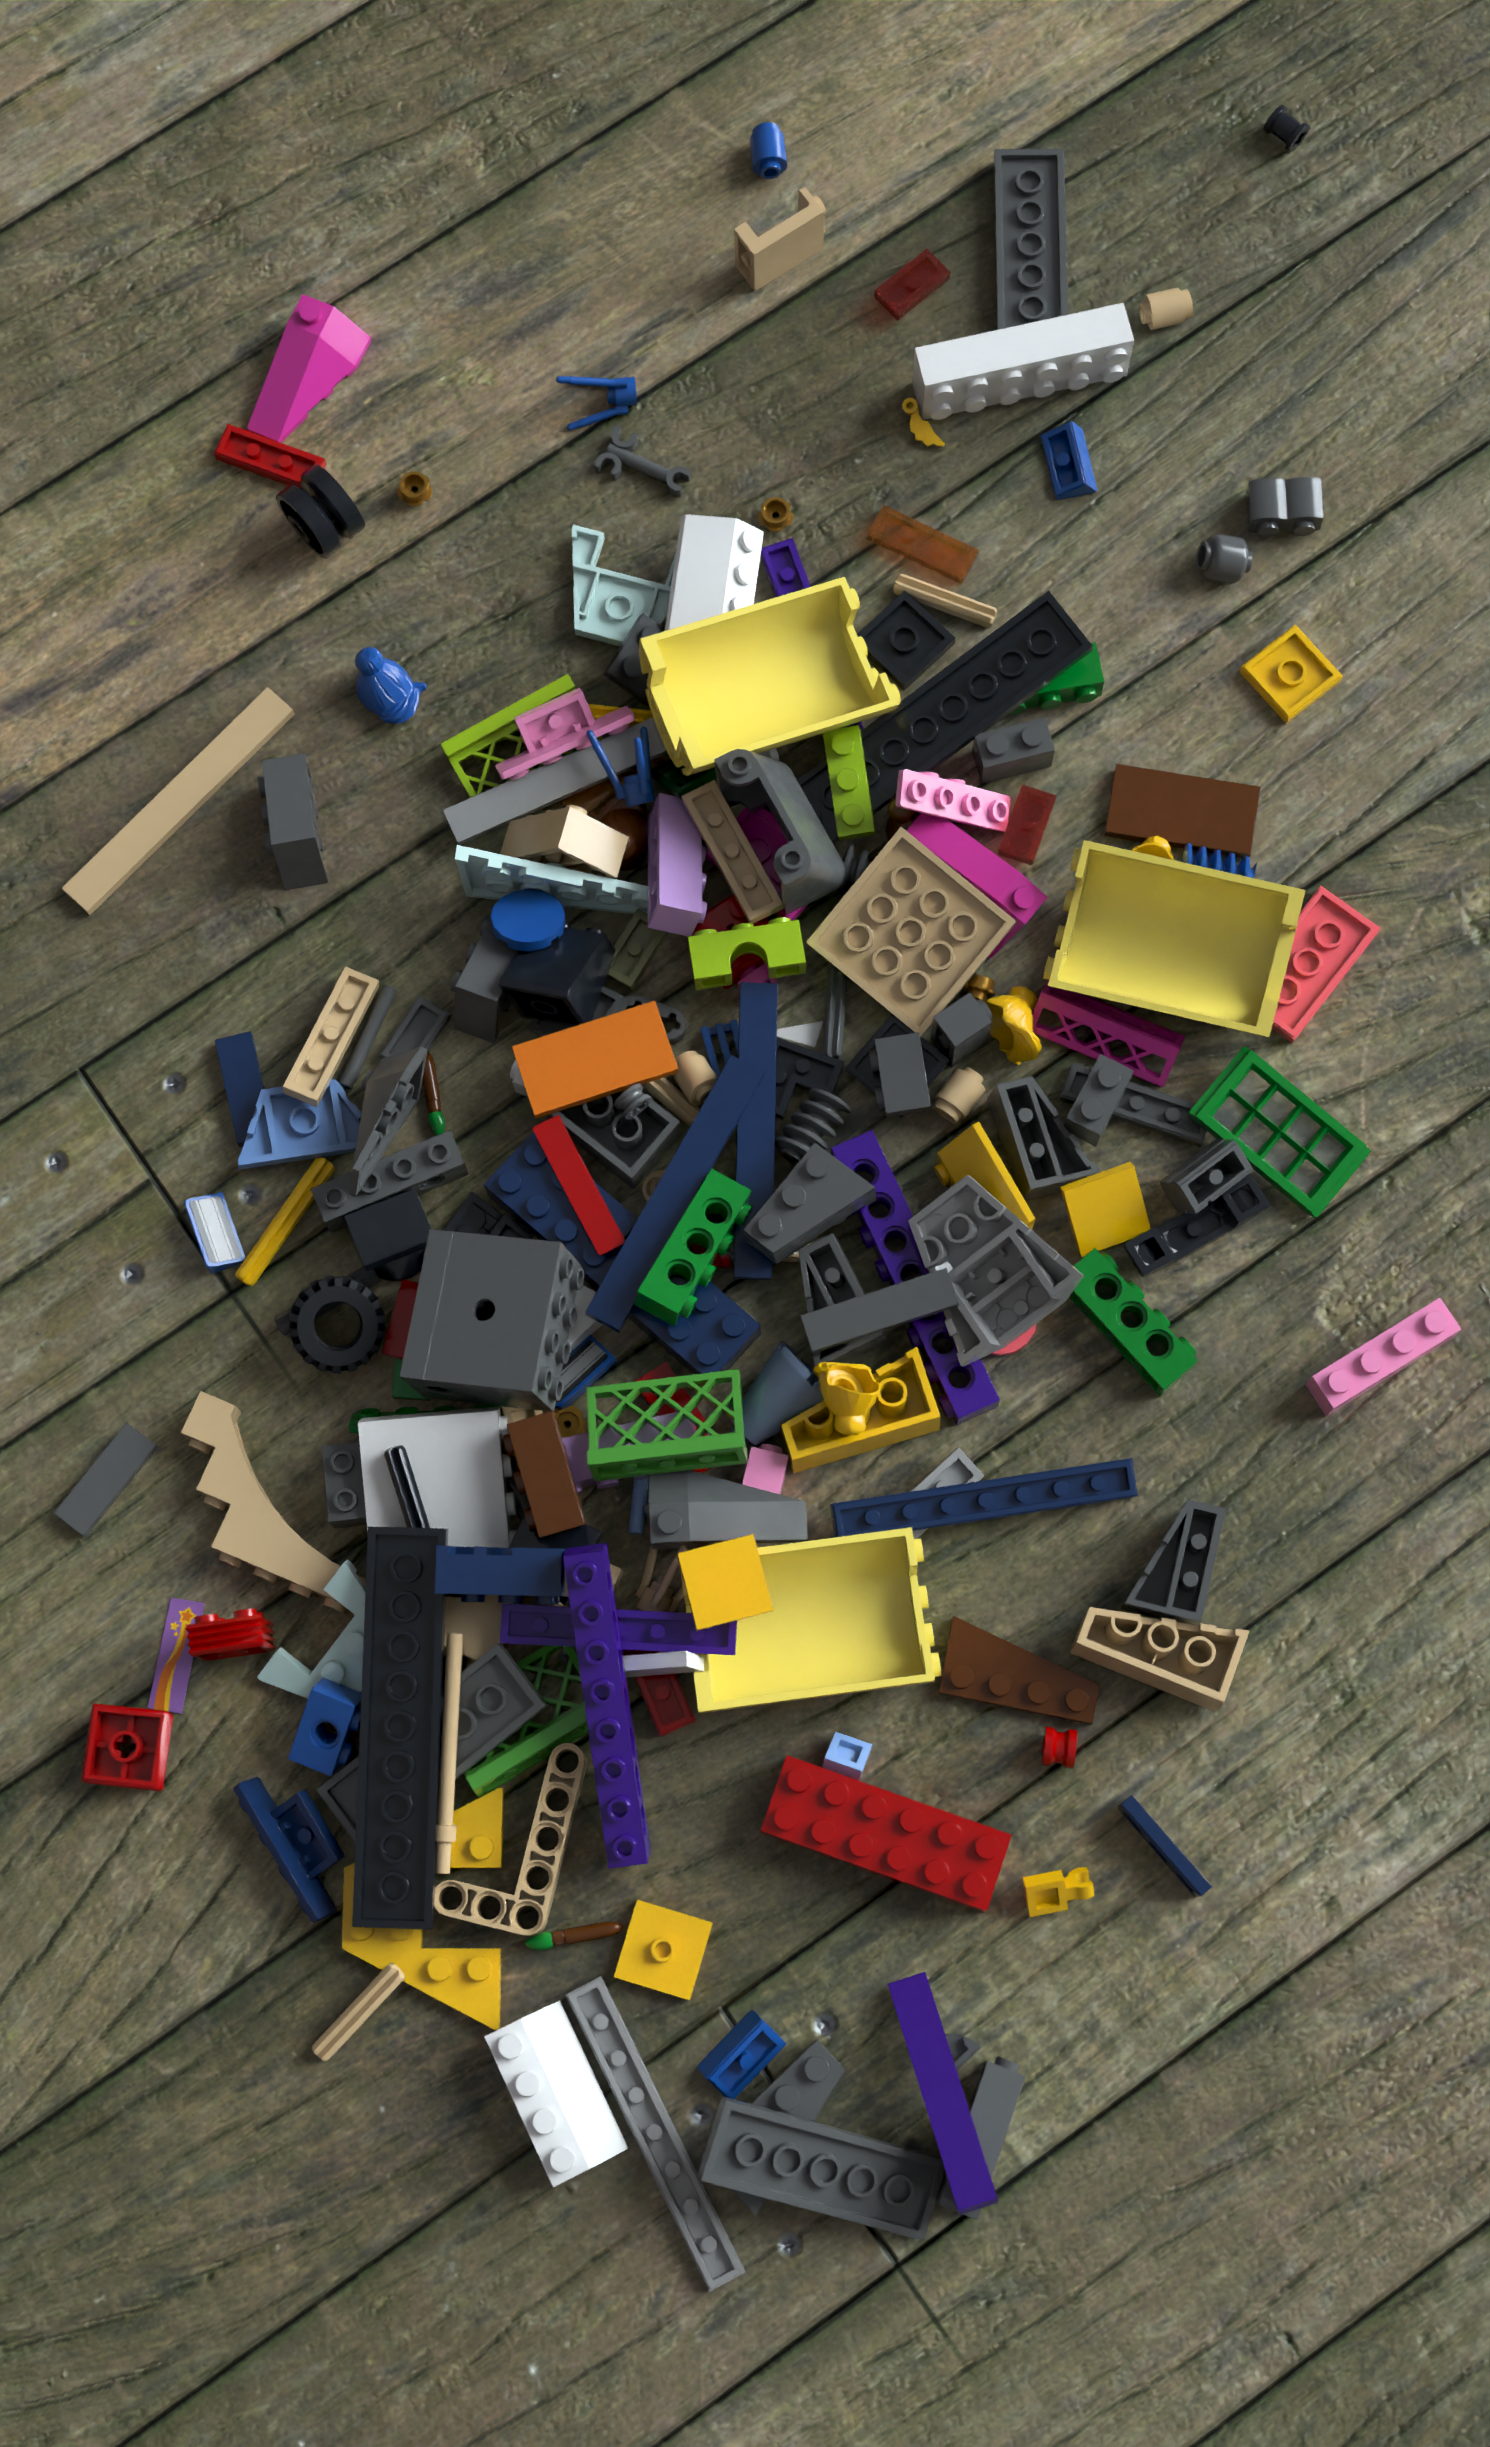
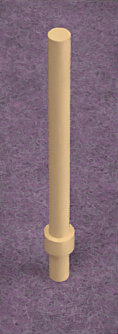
M447 1633L438 1817L436 1825L435 1873L439 1874L450 1873L452 1842L456 1841L457 1825L453 1824L463 1633Z

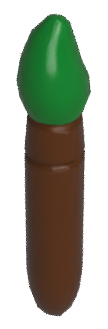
M427 1051L423 1086L429 1113L428 1123L434 1135L437 1136L444 1133L445 1118L441 1112V1100L434 1059L430 1052Z
M607 1921L562 1929L553 1933L545 1931L526 1940L525 1944L530 1949L545 1951L554 1945H569L614 1936L622 1930V1925L618 1922Z

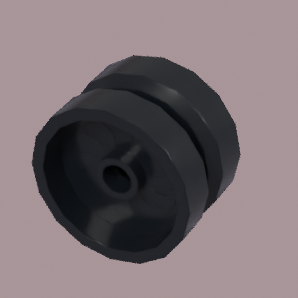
M314 464L301 475L302 488L289 484L276 495V501L288 522L303 541L316 554L327 559L340 548L339 535L352 539L365 528V522L358 508L341 485L324 468Z

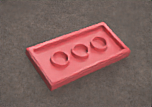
M1322 886L1318 888L1300 912L1272 1025L1274 1031L1292 1044L1381 929Z

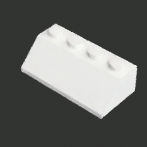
M689 514L681 516L665 631L754 604L763 531L737 518Z
M557 2001L485 2036L486 2042L553 2187L629 2148L561 2001Z

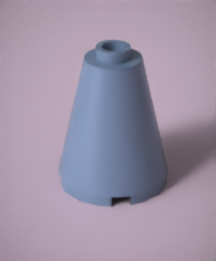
M784 1341L776 1347L742 1399L745 1445L749 1442L756 1446L781 1432V1425L824 1400L820 1391L819 1378L814 1374L813 1368L801 1358H796L798 1353ZM735 1425L730 1429L732 1433L735 1432Z

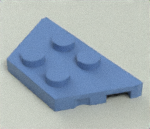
M331 1079L318 1107L284 1094L283 1086L261 1089L245 1143L238 1158V1169L353 1153L356 1150L362 1113L346 1097V1092L336 1079Z

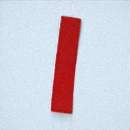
M556 1115L534 1126L533 1132L597 1253L603 1255L624 1244L625 1238L589 1174L560 1116Z

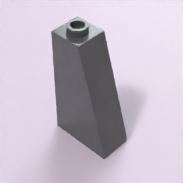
M999 2056L996 2057L994 2063L985 2060L969 2104V2110L991 2178L1026 2077L1017 2073L1019 2064ZM945 2171L936 2201L939 2205L958 2212ZM981 2208L964 2213V2215L978 2220Z

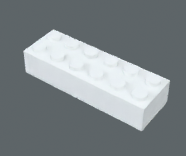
M1124 303L916 347L914 351L912 384L922 420L930 418L941 420L953 413L962 411L977 412L986 406L999 403L1010 405L1022 398L1031 396L1046 397L1055 391L1068 388L1079 390L1091 383L1101 381L1111 383L1127 376L1134 338Z

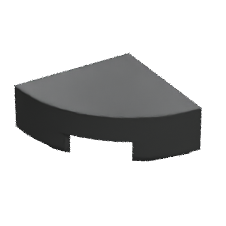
M946 2034L957 2070L981 2049L977 2043L961 2035Z

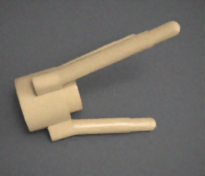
M651 1545L642 1581L635 1593L636 1596L640 1597L636 1607L642 1611L674 1612L679 1602L684 1598L683 1585L672 1598L671 1596L674 1591L668 1588L679 1568L677 1554L661 1584L653 1581L649 1587L658 1549L653 1550ZM681 1545L677 1553L687 1551V1545Z

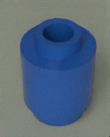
M774 123L758 124L753 128L752 135L750 136L753 171L765 179H773L778 177L787 168L784 134L780 131L779 126Z

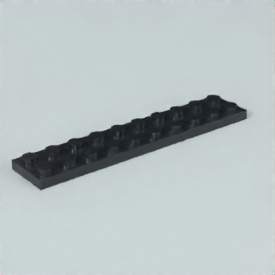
M1049 590L904 698L895 711L883 714L860 731L873 815L889 804L893 797L896 796L899 770L907 769L915 772L933 771L972 742L976 736L988 730L1093 651V645ZM824 758L800 776L797 781L834 845L839 841L827 758Z
M368 1527L352 1927L427 1930L434 1928L436 1825L438 1817L446 1594L435 1593L436 1545L448 1546V1529Z

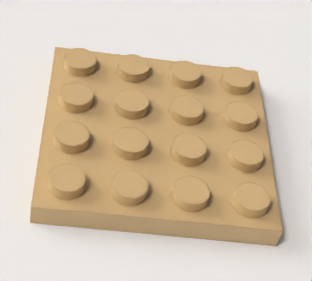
M900 827L806 943L915 1033L919 1032L921 1037L932 1025L933 1017L948 1006L1015 925L1016 921L904 828Z

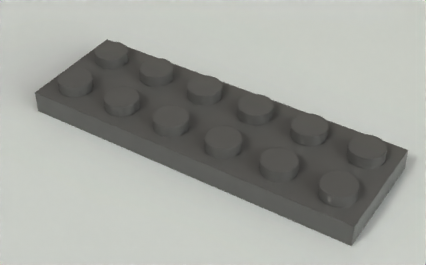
M994 149L997 330L1068 315L1064 149Z
M497 1643L461 1672L455 1780L548 1706L502 1643ZM443 1687V1692H442L441 1740H442L444 1687ZM359 1756L317 1789L355 1843Z
M722 2096L697 2177L707 2183L924 2241L945 2173V2167L942 2158L939 2156Z

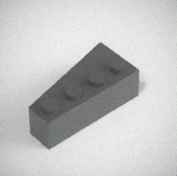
M816 2039L751 2104L814 2121L845 2069ZM706 2147L700 2152V2155L702 2157L704 2155ZM731 2189L754 2215L757 2214L766 2199Z

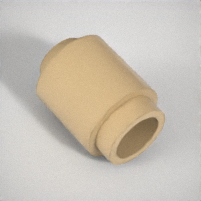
M1177 287L1145 294L1143 303H1139V315L1142 324H1148L1150 330L1182 324L1185 323V319L1192 318L1193 304L1189 290H1180Z
M686 1051L675 1058L679 1073L673 1074V1078L691 1105L702 1106L718 1077L704 1056L699 1055L695 1051Z
M966 1067L964 1070L956 1068L935 1096L936 1102L932 1106L933 1109L941 1117L953 1124H957L960 1119H965L986 1091L982 1085L983 1077L969 1067Z

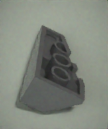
M418 1047L385 1057L374 1071L369 1070L365 1075L361 1090L365 1091L352 1168L350 1195L357 1196L419 1102L428 1049Z
M691 1470L649 1475L650 1536L653 1550L680 1548L681 1545H687L688 1548L704 1547L754 1534L756 1544L808 1541L806 1501Z

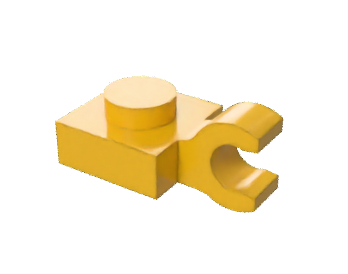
M1088 1867L1075 1868L1065 1878L1063 1877L1062 1870L1023 1877L1026 1908L1029 1917L1068 1910L1067 1901L1075 1899L1085 1900L1094 1897L1093 1882L1089 1879Z

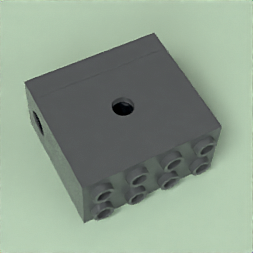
M430 1229L400 1378L424 1398L554 1412L555 1403L561 1399L563 1393V1380L560 1377L563 1364L568 1362L570 1356V1343L567 1340L570 1327L575 1325L577 1319V1306L574 1303L577 1290H581L584 1282L582 1265L561 1242Z

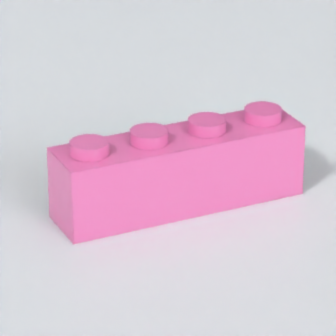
M1438 1298L1316 1373L1305 1385L1325 1416H1328L1450 1341L1462 1329L1442 1299Z

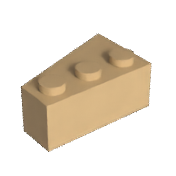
M567 805L566 808L547 810L542 814L527 815L525 818L510 821L500 854L543 864L557 863L565 866L566 869L579 870L580 872L590 874L592 870L600 871L608 878H617L629 837L587 816L585 809L574 805Z

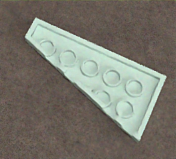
M460 845L456 847L455 862L467 897L499 900L511 892L531 889L553 895L563 907L635 914L636 910L639 909L648 914V886L566 869L565 866L557 863L543 864Z

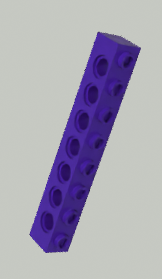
M873 1130L831 1147V1155L855 1173L866 1171L874 1178L870 1184L875 1187L877 1200L868 1206L864 1205L851 1215H858L863 1225L858 1228L862 1241L867 1249L873 1247L879 1259L874 1262V1265L882 1282L889 1281L891 1286L901 1283L900 1276L906 1271H914L919 1276L929 1274L928 1268L924 1266L908 1222L913 1215ZM875 1204H882L888 1208L890 1213L885 1218L877 1219L869 1213V1209ZM897 1237L905 1243V1248L900 1252H891L885 1247L884 1243L889 1238ZM939 1312L931 1320L918 1319L909 1322L910 1328L906 1329V1333L912 1347L920 1348L926 1359L923 1365L929 1383L933 1384L936 1382L942 1393V1396L938 1397V1402L945 1417H953L956 1425H959L997 1408L1000 1398L981 1359L964 1367L960 1365L954 1339L949 1335L945 1324L946 1317L944 1312ZM938 1338H945L952 1343L953 1350L948 1354H939L933 1349L932 1343ZM954 1372H962L968 1377L969 1384L965 1388H955L948 1381L949 1375Z
M607 1543L567 1548L563 1555L608 1869L648 1864L651 1846Z

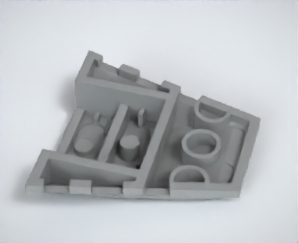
M966 1175L908 1220L925 1268H928L929 1273L944 1268L948 1270L959 1306L943 1312L946 1317V1327L949 1335L954 1339L958 1350L957 1357L962 1367L1009 1345L1066 1302L1084 1277L1080 1271L969 1175Z

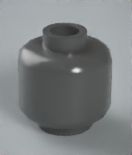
M1213 534L1199 545L1196 555V566L1198 570H1201L1203 577L1209 581L1234 584L1242 578L1244 573L1250 571L1253 556L1252 552L1248 551L1244 539L1237 536Z

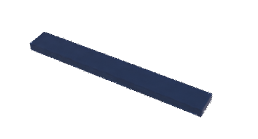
M740 982L738 1059L764 1071V1077L736 1125L735 1182L752 1190L748 1204L753 1207L743 1226L738 1224L734 1226L733 1279H772V1261L747 1243L743 1230L774 1193L777 983Z
M733 1055L730 1056L585 1311L586 1316L618 1333L621 1331L635 1306L638 1289L713 1168L761 1083L764 1071Z
M1129 1458L830 1504L834 1537L909 1527H912L914 1531L1138 1496L1133 1460Z

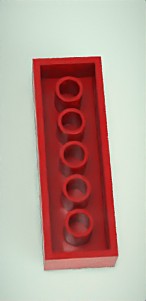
M786 1755L761 1828L762 1834L983 1913L988 1910L1012 1836L1006 1832Z

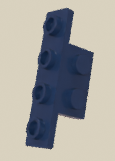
M259 1777L237 1784L233 1790L239 1798L241 1808L249 1815L255 1825L261 1842L268 1847L278 1864L281 1876L288 1881L297 1896L302 1911L308 1915L313 1923L335 1913L337 1907L323 1886L319 1876L346 1856L306 1789L297 1792L287 1801L276 1807Z

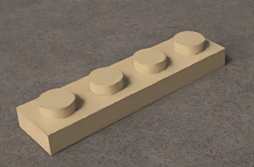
M715 780L683 795L682 802L748 922L754 924L782 910L783 903Z
M345 966L283 1085L284 1094L318 1107L379 988V980Z

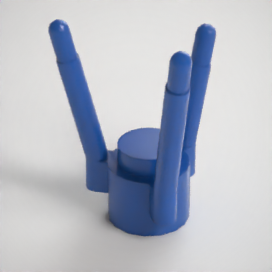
M574 376L556 377L557 383L606 387L608 404L615 403V407L569 423L567 429L570 431L615 415L628 414V406L637 405L635 377L613 379Z
M641 727V739L639 737L634 739L638 774L624 777L625 785H622L594 732L588 730L586 735L614 786L617 800L625 798L627 807L655 801L654 787L651 779L647 727Z

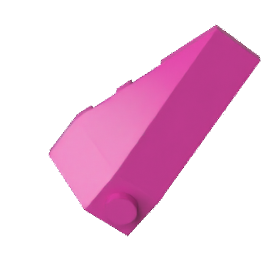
M302 294L287 322L247 426V431L282 443L309 416L308 412L322 398L326 400L333 393V388L345 376L349 377L356 371L371 342V337L334 306Z
M920 813L906 830L1016 921L1015 925L988 956L989 958H992L1029 921L1047 899V896L1022 873L948 819Z

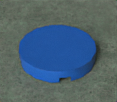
M525 889L511 892L499 899L493 906L491 913V927L494 936L499 941L501 939L507 942V947L520 951H535L550 946L552 940L557 936L558 939L562 936L566 924L562 904L553 895L540 890Z

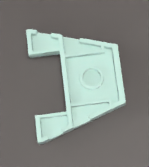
M573 525L572 559L575 635L621 646L638 616L643 613L664 627L666 624L675 556L666 584L596 567L605 540L604 532Z
M347 1559L323 1590L350 1610L354 1617L315 1669L311 1671L281 1647L257 1676L259 1680L307 1699L311 1689L323 1677L362 1692L366 1588L355 1573L357 1569L352 1562Z

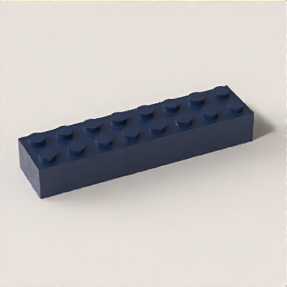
M532 1132L484 1184L487 1195L538 1240L561 1242L582 1265L584 1280L594 1289L598 1290L623 1244L603 1255L597 1253L535 1133ZM594 1181L626 1241L638 1219ZM681 1275L669 1277V1280L675 1285L687 1283V1280ZM711 1281L706 1287L699 1285L693 1295L698 1298L695 1307L687 1319L681 1316L675 1327L636 1305L632 1309L628 1318L692 1374L729 1370L761 1335V1325Z

